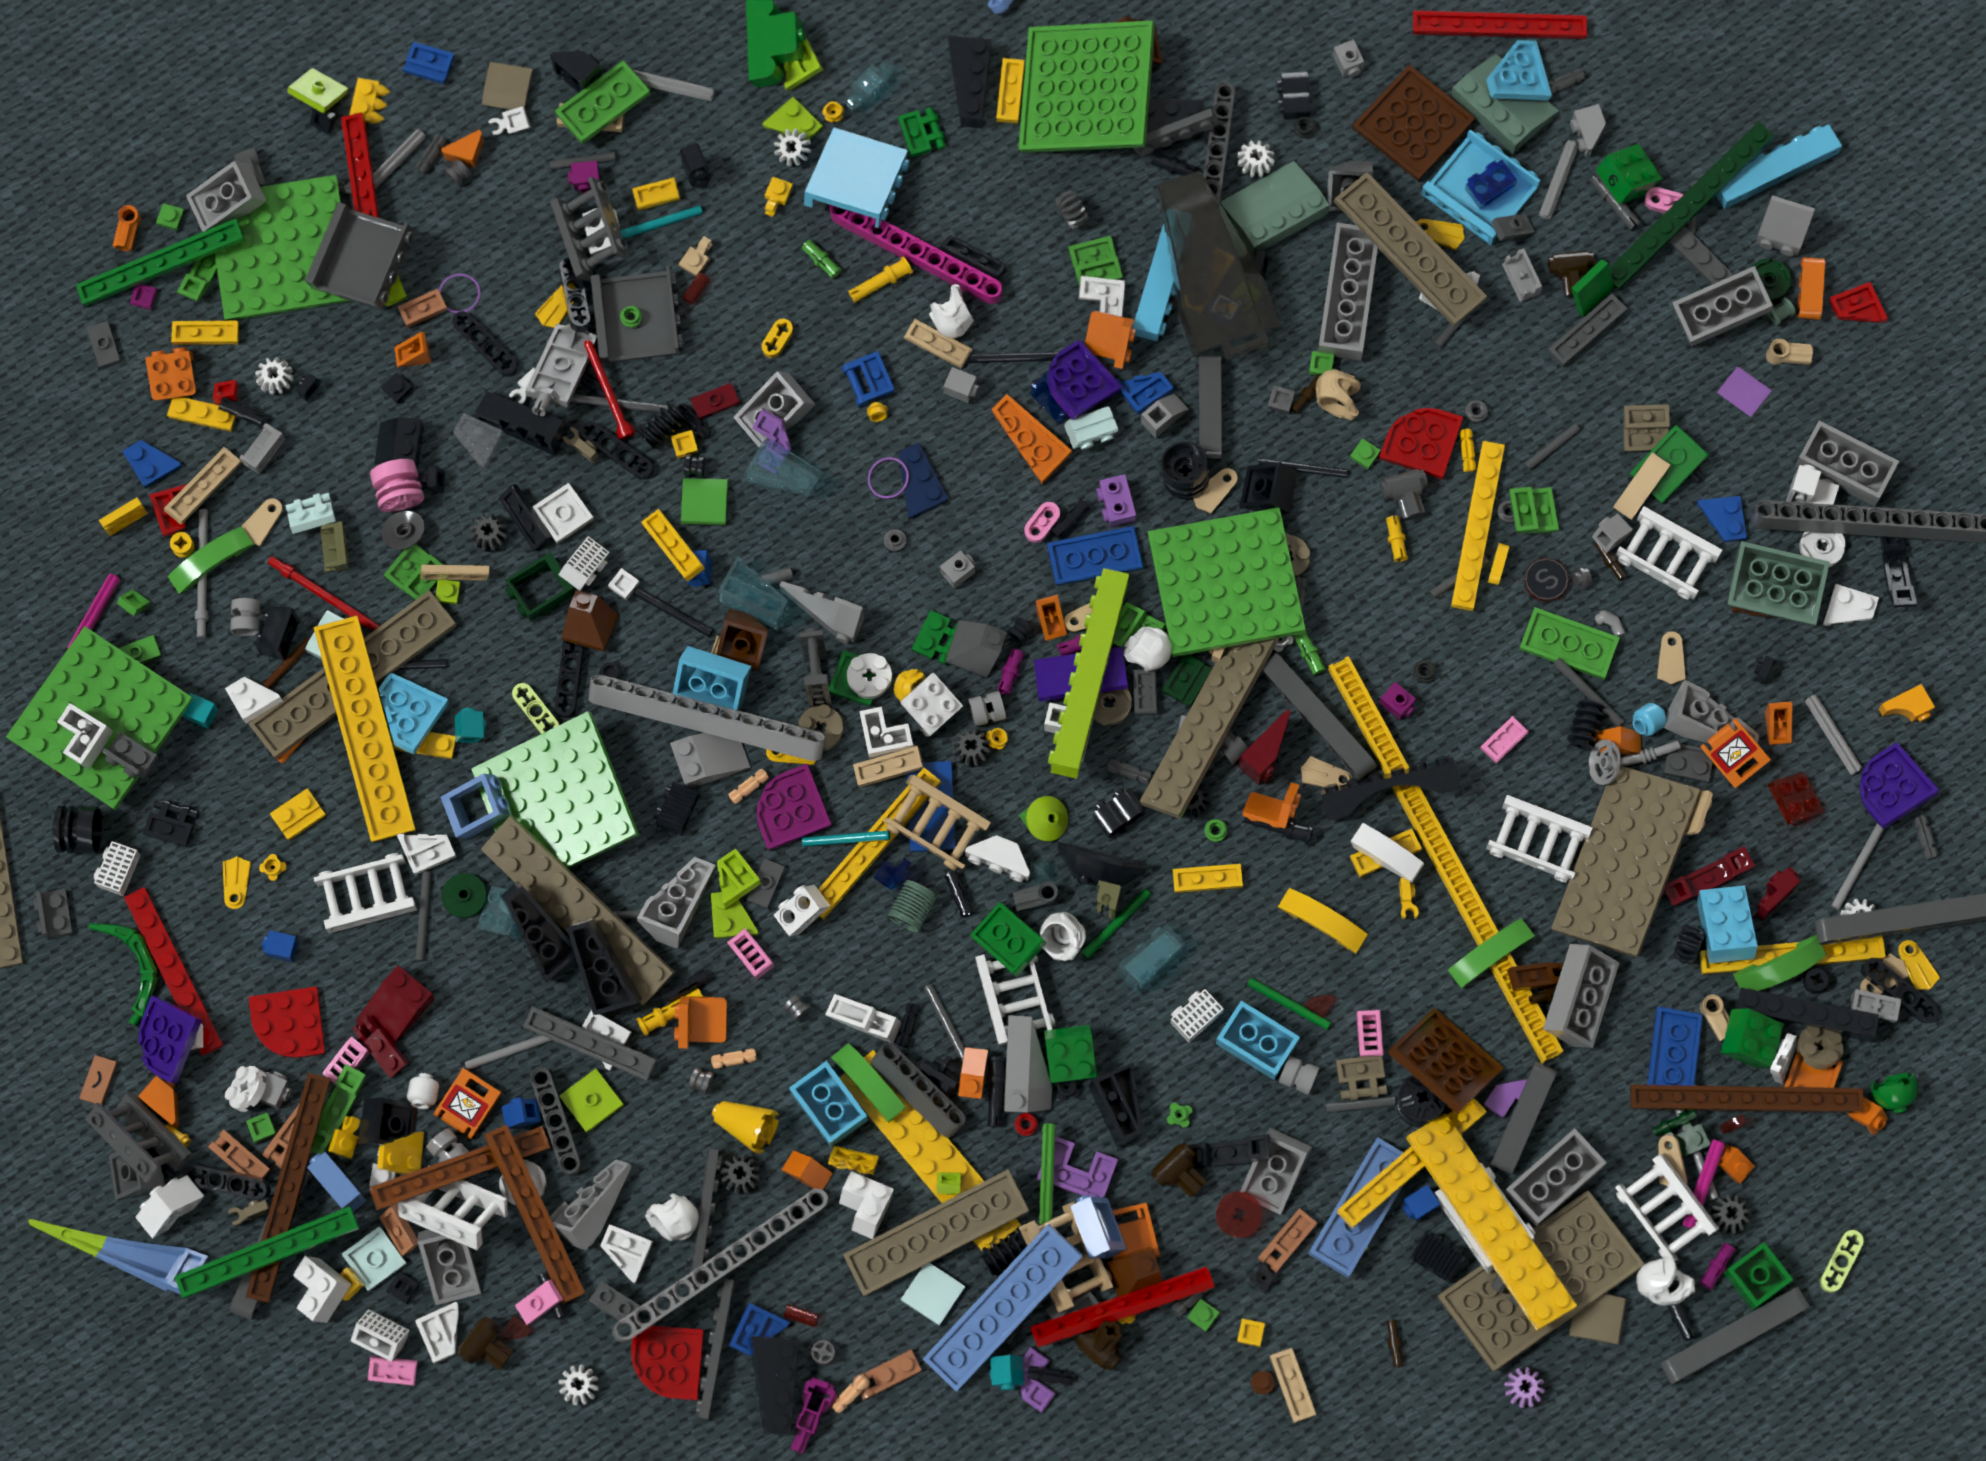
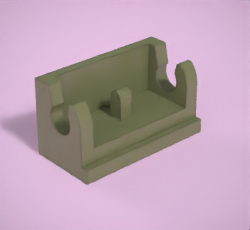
M342 521L322 525L320 534L325 573L349 570L346 533Z
M1103 881L1098 882V913L1101 912L1103 904L1104 906L1109 905V918L1115 919L1121 897V886Z

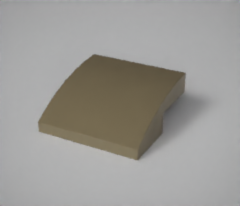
M490 62L481 105L511 110L524 106L526 110L533 69Z
M1669 404L1624 406V452L1651 451L1669 432L1670 427Z
M1607 1294L1603 1295L1572 1317L1569 1336L1619 1345L1627 1299Z

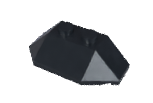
M1058 842L1057 851L1078 883L1090 885L1091 882L1098 884L1099 881L1122 887L1146 873L1147 864Z

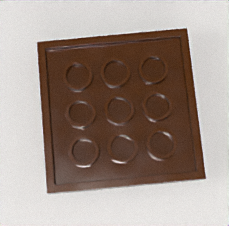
M1408 65L1353 124L1352 129L1419 182L1474 123L1475 117L1411 65Z
M1435 1007L1387 1052L1457 1114L1504 1069Z

